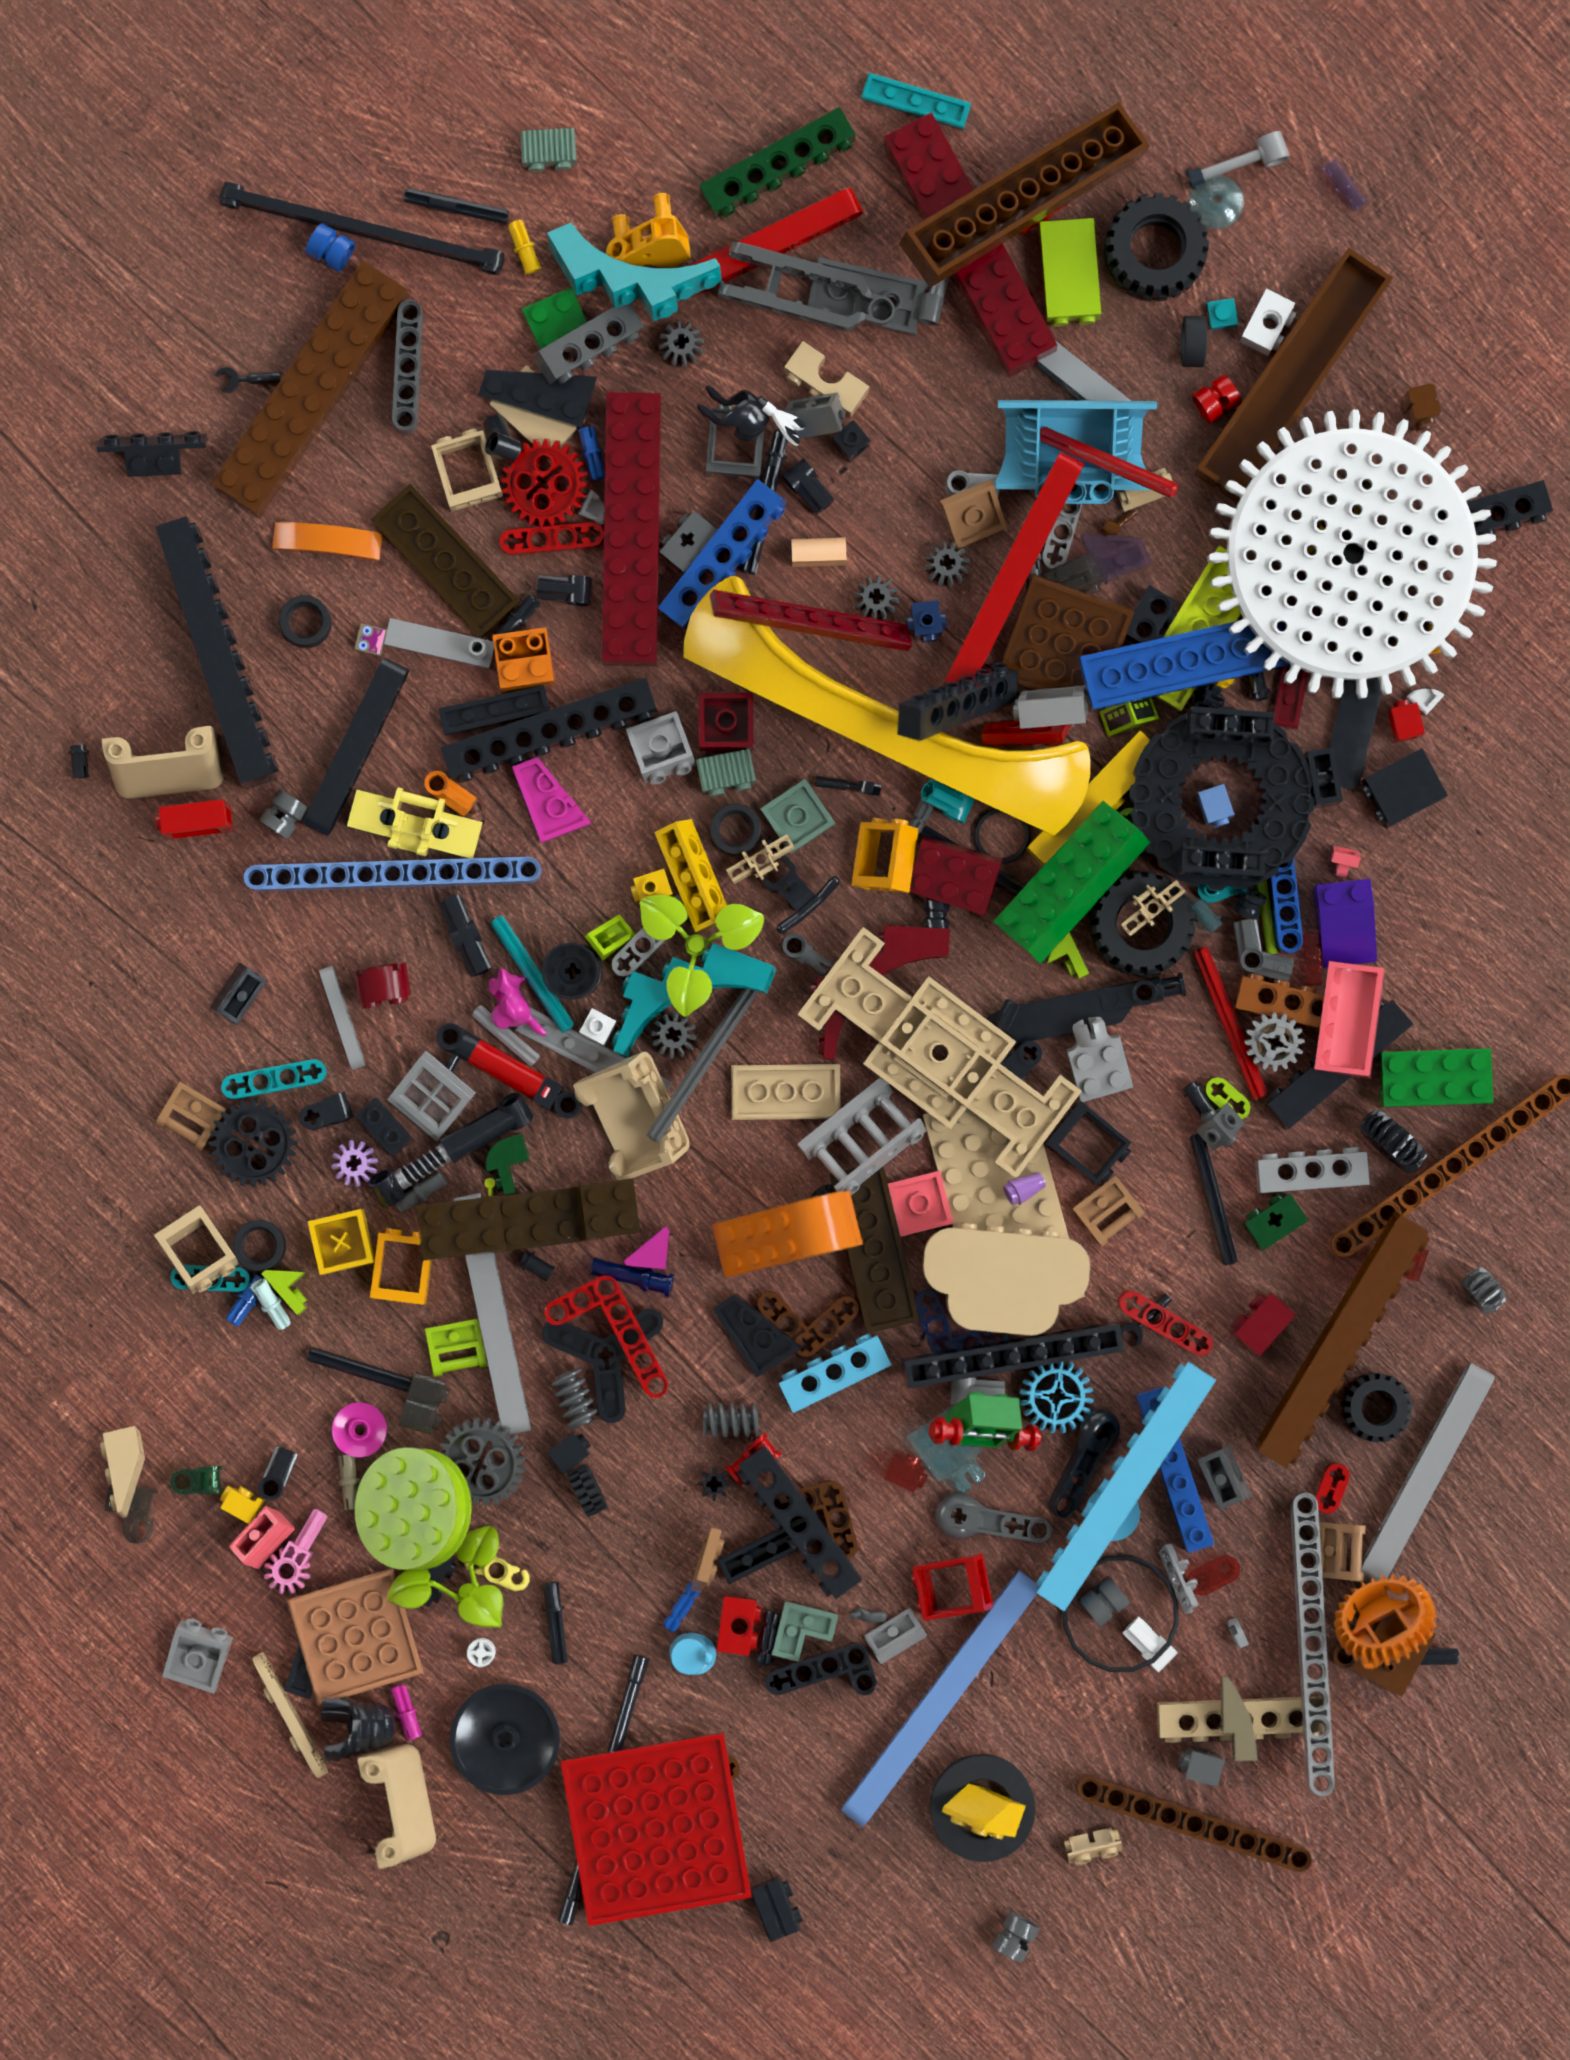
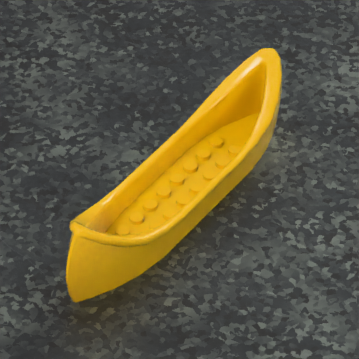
M730 576L719 582L701 599L690 616L684 639V658L972 798L1054 836L1069 823L1083 803L1090 778V755L1085 743L1074 741L1059 746L1034 750H1006L976 745L943 732L922 741L897 735V710L834 681L805 663L777 637L769 626L714 617L710 594L713 589L751 596L744 581L739 577Z

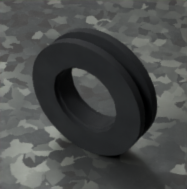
M973 1754L953 1762L938 1777L931 1793L930 1814L938 1837L949 1850L971 1861L990 1862L1012 1854L1027 1839L1035 1819V1800L1027 1779L1012 1763L995 1755ZM982 1779L993 1781L1000 1785L1010 1799L1026 1807L1015 1837L1004 1835L1003 1839H998L990 1835L971 1834L963 1829L961 1825L951 1822L952 1816L942 1812L943 1806L967 1784Z

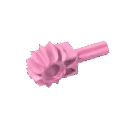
M314 1509L295 1542L291 1540L285 1549H279L280 1558L274 1553L270 1554L269 1557L275 1564L265 1563L264 1567L271 1569L272 1573L265 1574L264 1578L270 1579L273 1577L275 1579L269 1585L271 1589L275 1588L279 1583L280 1594L285 1592L286 1585H288L290 1594H294L296 1591L294 1583L301 1589L305 1587L300 1577L309 1579L310 1574L302 1572V1569L310 1567L308 1561L313 1552L309 1551L327 1520L325 1513ZM284 1563H289L294 1568V1575L290 1579L284 1578L281 1575L280 1569Z

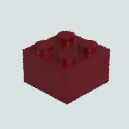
M699 693V750L740 751L750 749V751H754L753 693Z
M1272 1293L1258 1294L1248 1305L1251 1310L1246 1315L1240 1314L1230 1325L1233 1330L1229 1334L1254 1356H1260L1296 1316Z

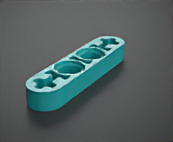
M311 1059L227 1076L221 1084V1089L226 1097L238 1100L316 1085L325 1080L327 1068L323 1062ZM315 1064L316 1068L322 1069V1073H319L317 1076L318 1079L307 1075L303 1076L305 1082L300 1083L301 1075L297 1067L302 1066L303 1072L311 1070V1065ZM286 1069H291L295 1073V1080L289 1085L283 1084L280 1079L281 1073ZM260 1074L266 1075L269 1080L268 1086L263 1090H258L254 1086V1078ZM249 1076L248 1085L251 1089L250 1093H247L246 1087L239 1088L236 1095L232 1091L227 1090V1086L231 1085V1080L242 1084L246 1083L244 1077Z

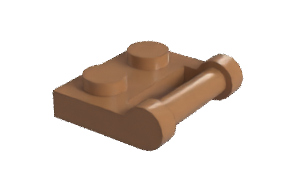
M179 1082L155 1124L162 1128L164 1126L194 1143L196 1145L195 1148L204 1151L212 1137V1134L209 1133L210 1130H216L218 1127L214 1120L221 1121L223 1117L220 1112L226 1113L228 1109L186 1084ZM175 1110L204 1127L205 1130L202 1135L171 1118L172 1112Z
M1116 1175L1072 1208L1101 1247L1109 1243L1107 1241L1135 1218L1140 1219L1145 1215L1144 1211ZM1126 1203L1130 1209L1102 1231L1098 1229L1096 1225L1121 1205Z
M1319 1522L1322 1578L1364 1581V1572H1361L1362 1537L1365 1534L1366 1525ZM1347 1533H1352L1350 1571H1346Z

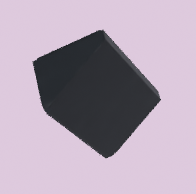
M239 963L210 1008L235 1025H238L267 980L244 964Z

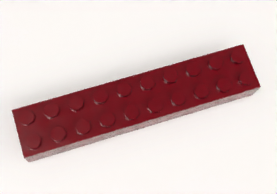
M932 112L884 136V147L923 220H926L974 190ZM1003 244L953 274L1008 378L1037 364L1039 360L1057 351L1058 345Z
M607 392L602 629L603 666L657 667L661 393Z

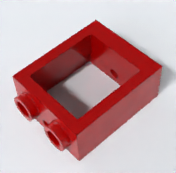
M224 799L158 807L159 814L155 815L157 831H160L169 840L234 832L231 805Z
M983 1553L922 1563L913 1567L912 1582L918 1591L917 1607L919 1613L923 1616V1621L982 1612L993 1608ZM965 1564L973 1604L937 1609L930 1570Z

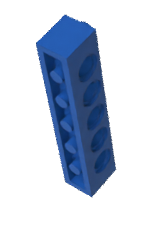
M757 479L659 605L658 609L687 631L690 616L698 603L719 582L730 576H735L736 572L734 570L739 563L744 564L752 554L750 549L757 541L760 543L768 534L769 529L767 527L773 520L777 521L785 512V500ZM754 509H764V515L761 519H751V513ZM738 530H747L745 540L741 542L735 541L734 536ZM722 551H730L731 557L726 563L718 562V555ZM707 572H712L714 574L713 581L708 585L702 584V576ZM691 593L697 594V602L693 606H686V596Z
M1160 1386L1135 1394L1142 1419L1145 1418L1150 1409L1154 1412L1160 1405L1157 1398L1164 1387ZM1179 1437L1160 1465L1159 1472L1184 1549L1187 1553L1212 1546L1214 1542Z

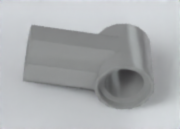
M961 470L954 471L949 475L945 483V492L950 497L987 480H991L998 498L999 489H996L998 475L966 473ZM954 479L963 481L965 489L955 490L951 486V481Z
M976 1378L951 1381L950 1404L959 1403L972 1392H982L983 1395L987 1396L1005 1394V1381L976 1380Z

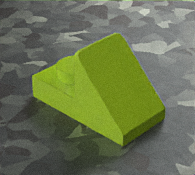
M1069 932L1050 953L1046 965L1066 956L1068 960L1064 964L1070 976L1075 975L1077 980L1087 976L1089 972Z
M265 1270L261 1273L296 1315L302 1314L308 1308L304 1304L307 1299L298 1288L294 1290L291 1288L306 1272Z

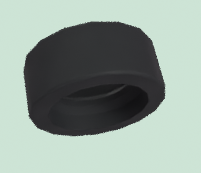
M1184 316L1180 342L1182 367L1202 368L1205 365L1207 351L1206 317Z
M300 595L291 598L284 604L279 615V625L282 634L291 644L299 648H312L320 645L327 639L331 631L332 618L328 608L321 600L310 595ZM302 606H310L316 609L321 617L319 631L310 637H300L290 627L292 613Z
M738 803L728 804L719 809L712 818L710 825L711 839L716 848L726 855L741 856L743 851L747 854L755 848L760 840V820L756 813L748 806ZM729 815H743L751 824V836L742 845H729L720 836L721 822Z
M252 1220L242 1225L233 1239V1253L237 1261L244 1268L252 1271H265L276 1267L283 1259L286 1251V1239L281 1229L274 1223L265 1220ZM262 1229L273 1236L275 1250L269 1259L263 1262H256L246 1256L243 1243L245 1237L250 1232Z

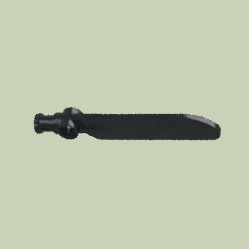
M1384 576L1382 579L1384 585H1391L1390 577ZM1373 602L1372 605L1375 611L1381 610L1382 606L1379 602ZM1364 627L1362 630L1363 634L1367 637L1372 633L1369 627ZM1359 652L1353 653V660L1360 662L1362 659ZM1378 678L1366 680L1368 693L1364 699H1358L1355 680H1345L1343 693L1340 698L1329 748L1334 747L1340 786L1343 789H1353L1358 786L1361 780L1382 693Z
M1182 972L1178 973L1177 976L1164 979L1154 977L1019 1004V1009L1007 1035L1016 1041L1015 1044L1073 1033V1025L1082 1019L1084 1025L1086 1024L1088 1030H1090L1088 1020L1090 1017H1101L1105 1022V1026L1118 1024L1124 1020L1132 1007L1162 1002L1166 997L1176 995L1187 996ZM1141 985H1148L1152 990L1151 996L1146 1000H1141L1137 997L1136 991ZM1177 985L1176 987L1165 989V987ZM1000 1010L991 1014L986 1019L994 1024Z

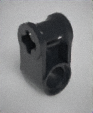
M1025 1042L1011 1055L1009 1054L1000 1064L1022 1080L1041 1060L1042 1049L1036 1042ZM1027 1046L1029 1049L1032 1047L1036 1048L1037 1051L1034 1054L1037 1058L1034 1061L1031 1058L1027 1060L1023 1058L1025 1055L1024 1047Z
M341 1092L304 1107L300 1112L299 1118L305 1128L313 1131L354 1118L346 1092ZM309 1111L320 1115L316 1119L317 1124L313 1125L310 1121H305V1118L309 1117Z

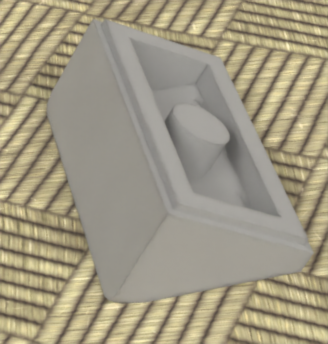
M908 1608L864 1635V1638L880 1664L919 1642L927 1634L912 1609Z

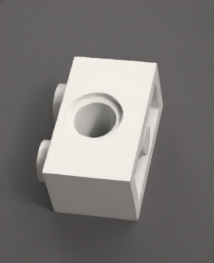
M1266 289L1240 342L1266 356H1269L1272 349L1277 351L1284 336L1280 335L1283 326L1289 328L1296 315L1292 311L1295 303ZM1271 318L1276 322L1277 327L1267 329L1263 325V320Z

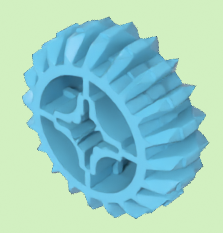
M1063 1362L1057 1363V1368H1054L1053 1364H1048V1369L1046 1370L1043 1365L1037 1366L1040 1371L1039 1374H1036L1033 1370L1028 1372L1034 1378L1032 1382L1027 1379L1022 1381V1383L1029 1386V1389L1020 1390V1394L1028 1395V1399L1021 1400L1020 1405L1029 1404L1030 1408L1026 1409L1023 1413L1025 1416L1034 1413L1035 1416L1030 1420V1423L1035 1424L1040 1419L1042 1421L1039 1426L1040 1430H1044L1048 1423L1050 1424V1433H1055L1056 1425H1059L1060 1431L1065 1433L1066 1423H1069V1426L1075 1429L1076 1424L1073 1420L1077 1418L1081 1423L1084 1420L1079 1415L1080 1412L1083 1411L1088 1414L1091 1412L1089 1408L1084 1407V1403H1093V1398L1085 1397V1393L1093 1392V1388H1084L1083 1386L1090 1379L1088 1377H1084L1081 1380L1078 1378L1083 1372L1081 1368L1077 1369L1075 1373L1071 1372L1074 1367L1072 1362H1069L1066 1369L1063 1368ZM1055 1373L1050 1389H1035L1041 1379ZM1063 1374L1074 1381L1079 1395L1069 1394L1064 1390ZM1058 1384V1388L1061 1390L1060 1393L1070 1397V1399L1063 1398V1400H1058L1055 1409V1404L1052 1403L1054 1399H1049L1048 1396H1043L1042 1394L1054 1393ZM1034 1398L1045 1399L1049 1402L1050 1418L1040 1413ZM1064 1403H1078L1070 1415L1058 1419L1060 1408Z

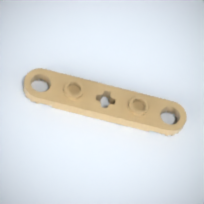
M261 1652L252 1659L266 1686L263 1689L271 1704L275 1702L293 1736L290 1737V1741L297 1752L301 1750L314 1775L320 1778L328 1773L326 1764L323 1763V1760H320L322 1757L315 1749L316 1745L287 1692L284 1691L279 1677L275 1676L271 1663L268 1664L269 1659Z

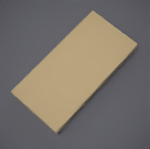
M840 1064L731 1065L732 1120L829 1119L841 1109Z

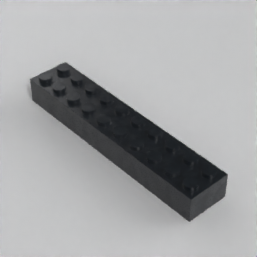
M187 516L155 526L239 782L248 790L277 780L275 773L279 772V767L275 756L272 753H268L267 750L271 743L266 730L264 731V728L259 725V721L263 719L258 705L251 701L250 696L254 695L250 680L247 679L246 675L243 676L242 670L246 669L243 658L238 650H234L233 645L237 644L233 629L230 628L229 624L226 625L225 619H228L229 616L225 604L216 595L221 593L218 582L213 574H209L208 571L209 568H212L208 553L205 552L204 547L201 548L200 543L204 542L200 528L197 527L195 522L191 523Z

